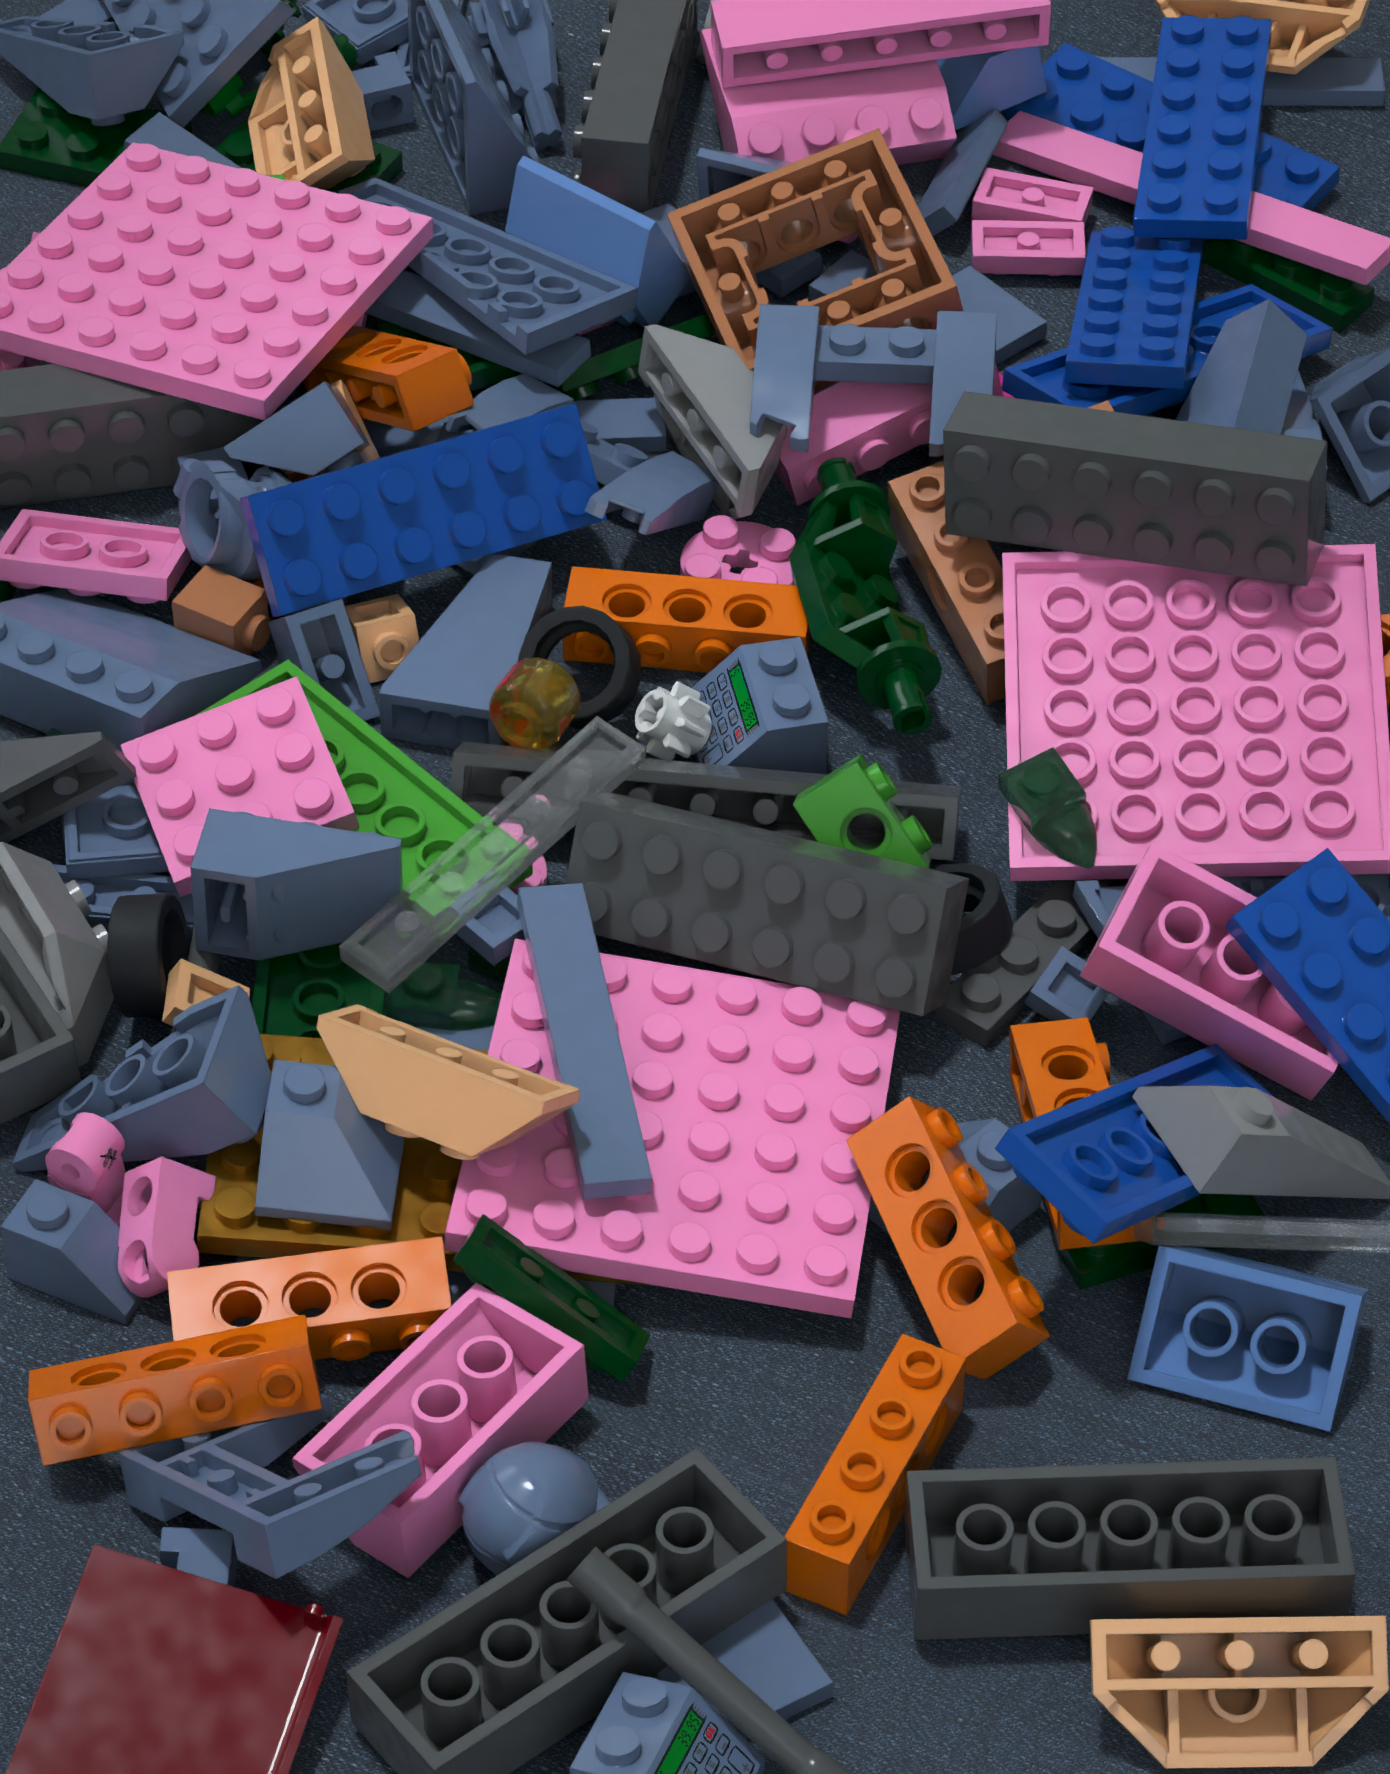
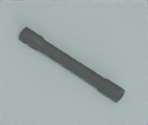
M596 1546L567 1578L571 1585L608 1618L629 1630L789 1774H851L827 1752L811 1744L647 1597L644 1589Z

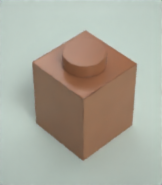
M205 565L172 601L174 627L250 656L254 651H260L270 637L271 631L268 622L271 619L268 614L266 590Z

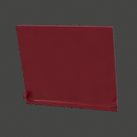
M94 1544L5 1774H289L344 1618L336 1615H325V1609L315 1603H308L306 1609Z

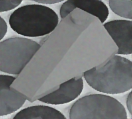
M1147 1086L1138 1087L1132 1096L1198 1193L1390 1199V1180L1362 1142L1257 1088Z

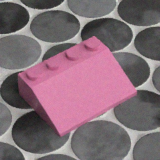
M711 28L700 31L723 149L726 152L766 157L793 163L842 143L844 135L850 128L865 132L879 128L896 164L901 165L944 158L957 139L946 85L936 60L723 88L711 43Z

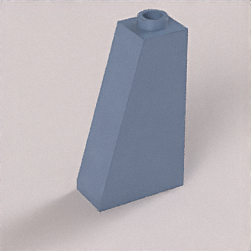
M1270 299L1226 320L1175 420L1281 435L1307 334Z
M494 553L489 557L383 683L379 692L382 736L456 749L462 742L494 745L506 744L509 730L504 729L506 724L513 723L518 707L506 696L507 693H504L506 682L503 684L501 695L500 693L498 694L499 687L497 686L508 675L511 667L519 662L518 656L525 636L540 618L550 614L552 610V562ZM518 666L515 672V685L519 695L522 697L524 688L519 680ZM494 694L498 708L496 713L499 716V723L502 727L496 724V718L491 712L492 700L490 698ZM505 701L508 702L512 710L511 716L506 706L505 712H502ZM492 702V710H493V712H494V714H495V711H494L495 705L493 706V702Z

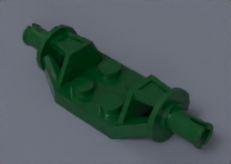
M832 458L821 464L817 470V478L823 492L817 495L810 505L807 516L808 523L789 555L795 581L813 640L857 668L855 680L861 697L871 705L890 708L895 730L899 731L901 729L904 735H914L924 731L932 723L933 715L925 697L939 683L942 667L936 651L929 646L925 625L901 613L899 607V594L892 584L889 570L898 540L889 521L891 508L885 492L875 484L856 480L855 468L851 461L847 463L845 458Z

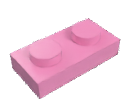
M986 167L972 201L971 218L977 220L1084 222L1085 226L1092 207L1094 187Z
M972 220L971 265L980 273L994 275H1083L1086 260L1084 222Z

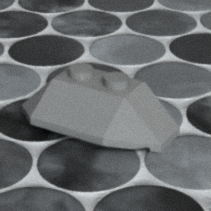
M657 324L645 326L638 373L645 387H651L653 390L657 410L673 442L683 457L710 470L719 485L713 500L725 516L738 519L752 515L778 467L782 440L787 436V425L776 423L766 418L762 424V431L757 436L750 434L754 371L747 368L733 348Z
M0 842V927L73 1036L80 1067L88 1063L114 1000L108 971V933L102 924L93 928L90 927L85 917L92 914L82 890L74 879L64 884L50 861Z

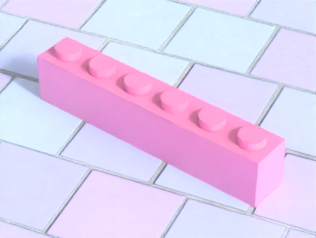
M1050 0L711 1V43L722 87L728 88L1049 45Z

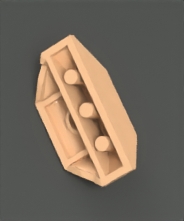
M1154 0L1164 17L1178 18L1180 16L1192 15L1199 18H1234L1247 16L1253 19H1271L1272 37L1267 71L1296 75L1358 29L1362 24L1370 0Z
M316 17L273 45L268 59L272 65L260 83L248 119L255 169L258 174H285L286 181H299L307 186L324 190L334 187L348 177L359 174L368 164L375 160L363 92L326 26Z
M358 1004L321 1014L318 1017L317 1030L359 1112L384 1122L385 1130L391 1134L407 1138L422 1137L440 1144V1151L443 1154L456 1159L475 1160L482 1153L508 1145L579 1101L581 1089L522 1069L409 1024L378 1014L376 1011Z
M1386 1616L1090 1620L1092 1695L1163 1768L1314 1766L1355 1725L1370 1707L1374 1706L1389 1691Z

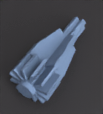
M480 0V2H469L468 8L471 15L468 16L470 26L481 49L489 48L491 52L496 81L503 80L506 85L511 112L513 114L518 113L520 117L524 115L533 146L536 150L542 151L547 146L553 149L558 148L562 144L560 136L563 132L555 110L558 107L556 88L559 86L555 34L552 28L555 23L548 1Z

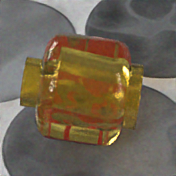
M539 657L525 658L513 665L495 688L489 700V715L498 734L506 742L519 748L546 749L553 745L565 732L580 708V692L572 676L555 662Z

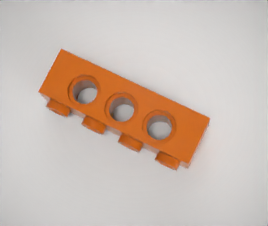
M354 325L303 380L306 391L309 392L324 381L331 384L341 379L346 385L361 418L413 432L474 405L469 385L472 382L471 372L467 362L458 353L457 349Z
M575 566L571 568L564 607L586 606L605 612L632 636L640 653L641 667L709 673L740 645L801 637L808 658L811 631L797 585ZM577 632L563 638V660L614 664V655L609 644L599 635L589 632Z
M1088 1017L1010 1025L1009 1078L1022 1123L1114 1086L1108 1083L1111 1070L1107 1045L1105 1042L1096 1043ZM1044 1197L1059 1250L1140 1241L1141 1222L1093 1244L1087 1237L1078 1234L1068 1227L1062 1219L1061 1212Z
M909 1096L852 1135L846 1142L942 1348L966 1358L965 1373L986 1380L1050 1337L1039 1314L1044 1310V1304L1032 1283L1021 1276L1012 1258L1017 1250L1011 1235L998 1220L993 1218L985 1199L989 1197V1189L986 1182L976 1168L965 1160L958 1145L963 1140L958 1124L944 1108H933ZM930 1168L929 1178L925 1185L921 1187L923 1176ZM957 1224L956 1234L948 1244V1235L953 1226ZM984 1280L983 1291L974 1302L976 1288Z
M442 1236L167 1272L173 1341L241 1328L230 1325L233 1320L240 1317L257 1319L250 1324L255 1325L299 1316V1313L309 1308H320L325 1310L323 1314L313 1318H306L315 1360L335 1358L342 1361H353L364 1358L371 1352L394 1349L406 1350L451 1307ZM387 1299L394 1302L392 1305L382 1309L367 1306L372 1301Z
M305 1314L29 1371L28 1403L43 1466L322 1409L319 1377Z
M902 1333L785 1535L787 1539L786 1592L847 1616L904 1514L907 1471L929 1470L962 1411L966 1369L965 1357Z

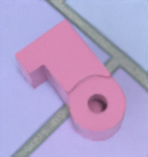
M79 1113L70 1123V1130L53 1145L45 1156L49 1184L96 1202L118 1226H120L124 1174L126 1172L121 1153L125 1149V1141L121 1133L103 1117L94 1113Z
M162 1156L125 1172L117 1246L119 1247L118 1272L123 1284L130 1292L139 1297L149 1298L168 1290V1271L198 1268L199 1251L194 1241L197 1208L201 1207L202 1200H209L213 1195L216 1176Z

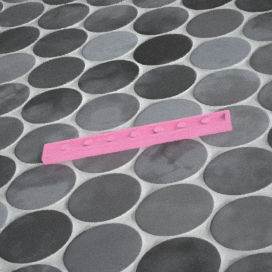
M1019 111L1008 121L1007 128L992 155L1074 184L1094 187V191L1134 205L1136 204L1142 152ZM1253 191L1247 240L1234 239L1362 285H1367L1390 263L1389 237Z

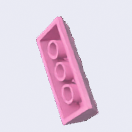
M475 1283L292 1457L293 1467L299 1475H302L404 1430L410 1432L415 1454L412 1456H418L421 1475L367 1525L348 1537L356 1547L409 1578L463 1525L462 1512L464 1507L458 1499L468 1481L487 1460L500 1450L520 1443L531 1441L546 1443L589 1400L584 1344L482 1285Z

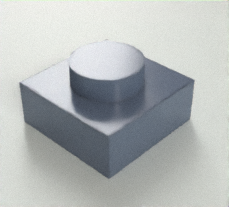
M812 250L755 273L756 280L783 298L822 273V255Z
M501 881L497 882L451 912V930L494 966L511 955L515 939L525 940L517 906L518 895Z
M1061 946L1029 992L1024 1004L1050 1021L1088 1017L1090 1022L1110 992L1080 977L1079 975L1086 961Z

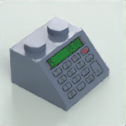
M801 637L740 645L692 687V689L700 692L699 700L710 705V710L707 714L712 721L711 733L706 744L700 751L694 754L696 763L827 775L829 721Z
M622 1672L569 1769L570 1774H763L765 1758L693 1687Z

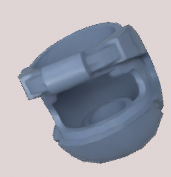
M194 458L184 460L173 492L179 498L178 504L181 516L179 531L193 561L201 567L207 565L249 583L262 579L240 498L291 484L294 481L282 472L268 466L257 468L251 479L246 480L237 475L236 470L222 460L200 461ZM213 488L219 502V524L217 519L210 515L209 501Z
M536 1441L520 1443L494 1454L475 1472L458 1499L464 1507L462 1522L467 1542L475 1556L487 1569L496 1575H499L611 1503L598 1487L595 1476L587 1462L568 1449Z

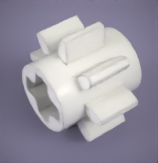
M676 681L671 692L659 686L643 697L636 710L635 725L639 731L636 735L637 739L648 744L647 753L662 760L672 761L676 753L688 758L703 748L710 736L712 721L707 714L710 710V705L699 700L700 692Z

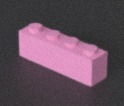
M995 364L993 395L1003 396L998 368ZM841 381L815 394L808 452H800L790 448V435L794 428L787 426V436L782 440L779 463L775 471L796 505L799 506L823 492L817 478V470L821 464L829 459L842 457L846 459L847 463L851 461L855 468V476L857 477L867 471L880 468L887 461L919 445L929 443L933 385Z

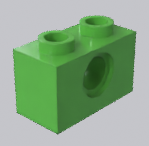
M859 754L796 796L793 806L817 842L929 869L931 858L926 851L934 847L933 843L914 815L907 819L903 818L891 800L892 797L898 794V791L879 762L869 766L863 756ZM860 814L875 815L883 822L886 834L878 842L863 843L852 834L850 821Z

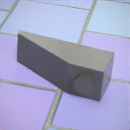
M101 731L0 741V842L8 843L136 777L135 766Z

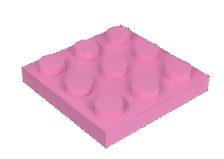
M297 676L120 744L124 756L136 768L137 776L133 779L179 897L192 893L190 867L209 808L230 812H247L255 816L292 822H310L318 826L348 831L360 827Z

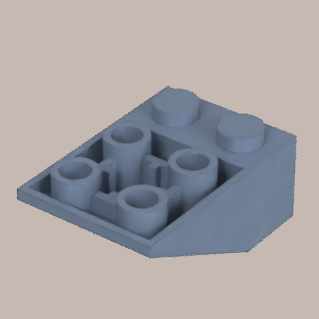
M209 808L190 867L196 950L260 961L402 929V839L386 837L373 832L361 833L318 826L310 822H292L255 816L247 812H230Z

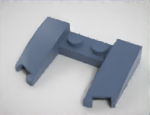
M760 304L753 374L750 434L757 436L762 431L763 422L768 418L776 423L793 427L794 430L790 435V448L800 452H808L816 380L933 385L929 456L944 455L943 429L964 391L993 395L997 313L938 311L936 330L917 329L910 326L898 328L858 327L852 324L825 326L819 325V306Z
M524 373L505 379L482 391L473 398L474 405L450 415L445 429L454 433L473 430L474 432L570 405L574 399ZM580 420L596 480L606 485L590 496L585 512L603 519L605 513L623 509L622 517L633 523L640 524L638 533L643 535L653 534L705 519L719 485L710 470L674 451L648 459L645 453L632 446L622 443H616L613 446L596 437L598 434L597 428Z
M321 1394L322 1409L133 1447L118 1453L129 1505L162 1522H166L189 1511L233 1533L238 1560L275 1579L325 1554L367 1525L421 1475L418 1456H412L415 1454L411 1433L405 1430L290 1480L264 1469L265 1466L269 1465L332 1414L329 1396Z

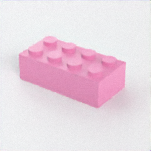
M1152 841L1127 882L1079 976L1208 1046L1218 1044L1232 1059L1312 1101L1334 1074L1339 1063L1224 927L1231 916L1257 897Z

